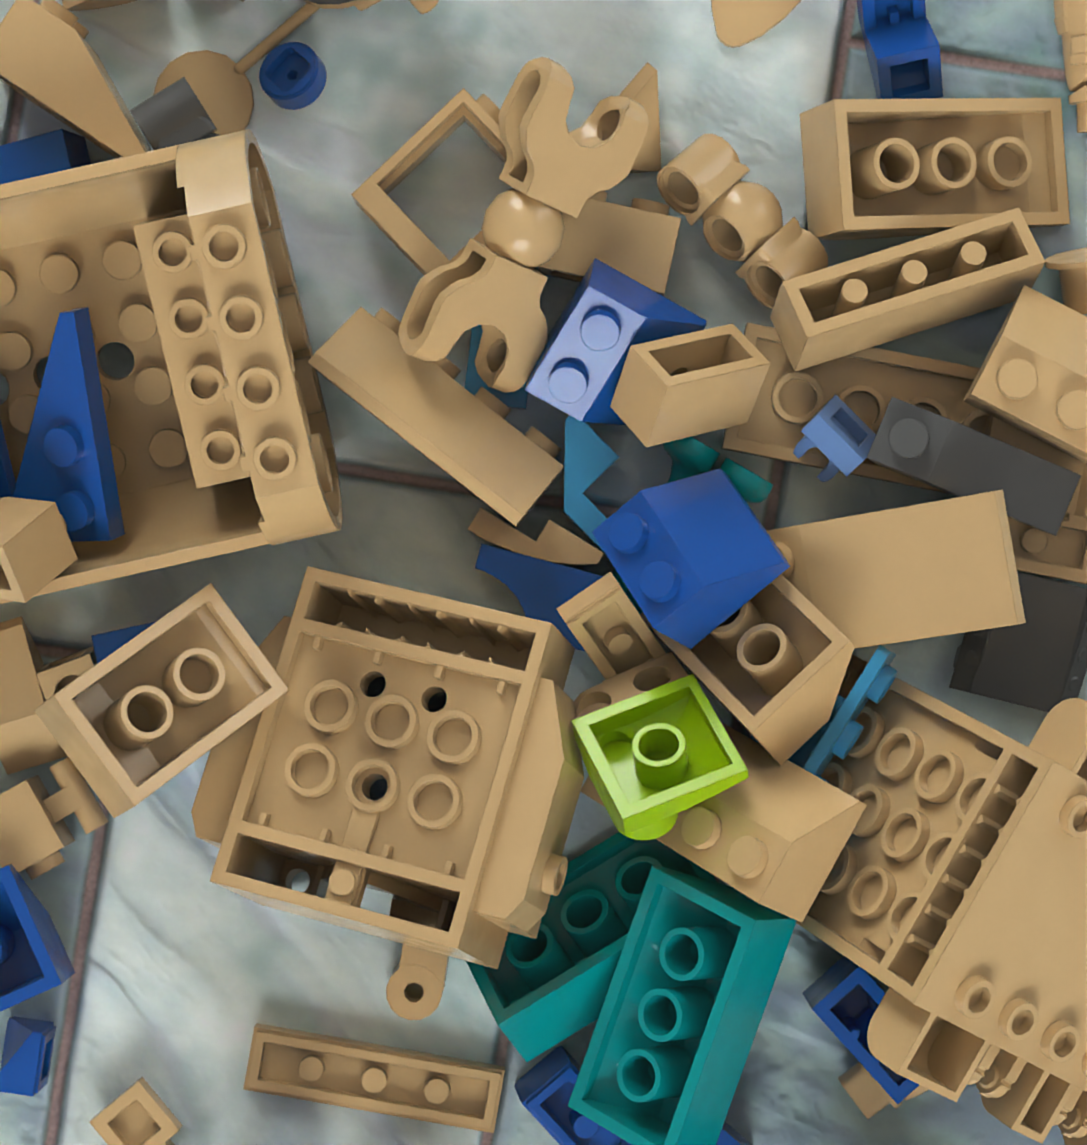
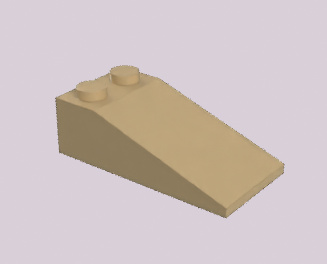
M1061 97L833 99L800 113L808 231L816 236L819 241L932 235L1018 207L1029 228L1070 224Z
M1003 489L766 530L790 565L782 575L855 646L854 649L1026 623Z

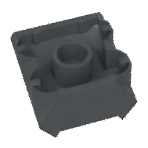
M1017 572L1026 623L965 632L962 644L958 646L953 663L954 671L949 688L1049 712L1063 700L1078 698L1087 671V589Z

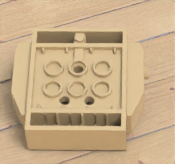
M307 566L292 617L284 616L258 647L289 691L210 750L191 810L196 837L220 848L210 882L263 906L498 970L508 932L536 939L542 917L546 914L550 896H557L560 893L567 874L568 860L562 854L584 780L582 757L574 737L571 721L576 719L574 703L563 691L575 648L550 622ZM384 677L386 684L383 692L376 697H369V684L376 678ZM438 692H445L447 695L445 706L437 712H430L428 708L430 698ZM379 779H386L388 787L385 795L378 800H371L369 792L372 784ZM300 872H307L310 877L309 886L304 892L292 890V880ZM365 888L396 895L417 907L439 913L435 928L360 908Z

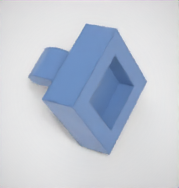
M835 394L803 427L801 432L804 434V437L795 446L793 454L799 459L810 448L816 447L829 459V463L817 476L821 482L831 480L839 470L847 477L867 458L876 434Z

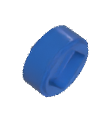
M288 42L274 48L265 57L259 72V80L264 92L276 105L288 110L301 109L313 103L322 93L327 79L326 68L322 60L308 45L300 42Z

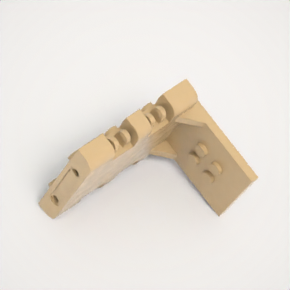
M852 654L838 693L845 699L847 698L868 662ZM895 678L883 699L878 704L869 699L855 720L864 728L848 755L841 759L834 754L821 775L831 785L867 804L805 919L802 923L796 921V923L889 987L873 1014L867 1031L869 1050L877 1060L896 1074L956 1103L966 1085L976 1084L979 1094H981L982 1104L988 1113L1010 1129L1043 1144L1052 1126L1058 1125L1065 1145H1087V701L1081 698H1069L1055 705L1046 715L1027 747L908 683Z

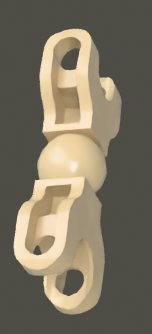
M546 57L532 59L523 66L498 114L500 137L506 147L507 158L499 180L513 188L498 194L486 209L481 228L485 244L470 238L458 259L450 264L435 268L419 280L399 326L398 337L406 354L424 361H438L448 355L464 331L481 325L483 332L474 361L477 373L488 387L504 393L515 392L525 384L548 340L546 318L540 308V295L548 277L534 268L549 262L560 248L565 231L562 212L577 218L587 199L595 193L611 189L628 176L649 128L648 114L640 103L628 97H607L600 100L581 127L569 132L566 118L575 89L570 74L561 64Z

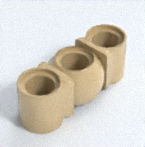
M703 134L659 171L657 187L665 202L676 212L686 216V220L691 226L703 218V234L713 251L727 260L745 262L735 273L739 278L745 280L749 291L761 304L773 309L782 281L828 267V255L825 247L810 231L801 228L795 217L783 226L782 209L775 195L765 186L758 183L741 181L750 169L740 163L738 155L732 146L722 137L715 134Z

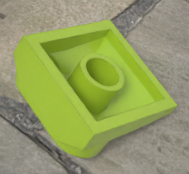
M694 674L571 720L574 737L592 783L615 827L619 832L631 839L652 840L665 835L675 825L679 812L749 778L746 765Z

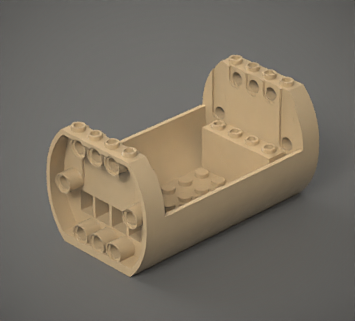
M250 129L0 184V374L6 378L9 385L7 400L0 405V419L15 481L17 482L41 388V383L37 377V368L40 361L49 356L59 313L75 308L88 307L125 532L124 535L111 541L71 542L78 559L35 596L267 544L277 545L340 531L343 521V507L333 437L318 373L307 363L313 356L275 191L264 157L253 132ZM110 342H119L131 350L134 356V367L128 376L115 378L103 371L99 363V354L104 345ZM0 599V604L12 602Z

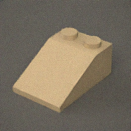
M16 0L0 23V80L116 159L152 151L99 56L84 40L89 31L77 22L78 17L55 0H42L40 4L33 0Z
M210 583L58 691L34 711L113 818H116L135 807L287 693L289 689Z

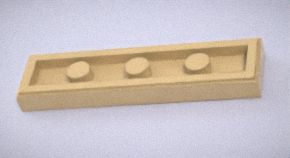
M256 1023L243 1090L494 1133L505 1066Z

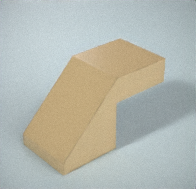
M22 616L0 623V761L7 775L68 756L34 711L46 701L35 675L44 666V662Z

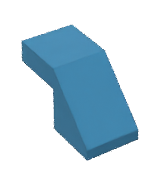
M569 415L564 423L563 513L607 557L592 534V531L607 518L583 493L618 460L619 456L586 422H581Z

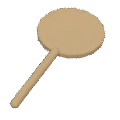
M306 3L237 63L226 55L209 50L183 54L171 61L160 74L153 95L185 77L217 128V131L214 133L224 135L245 130L249 125L254 108L252 85L245 72L320 8Z

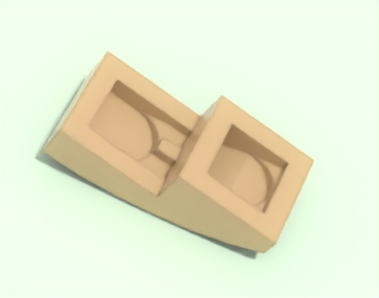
M480 508L467 529L485 541L505 550L556 564H598L604 554L550 519L536 541Z

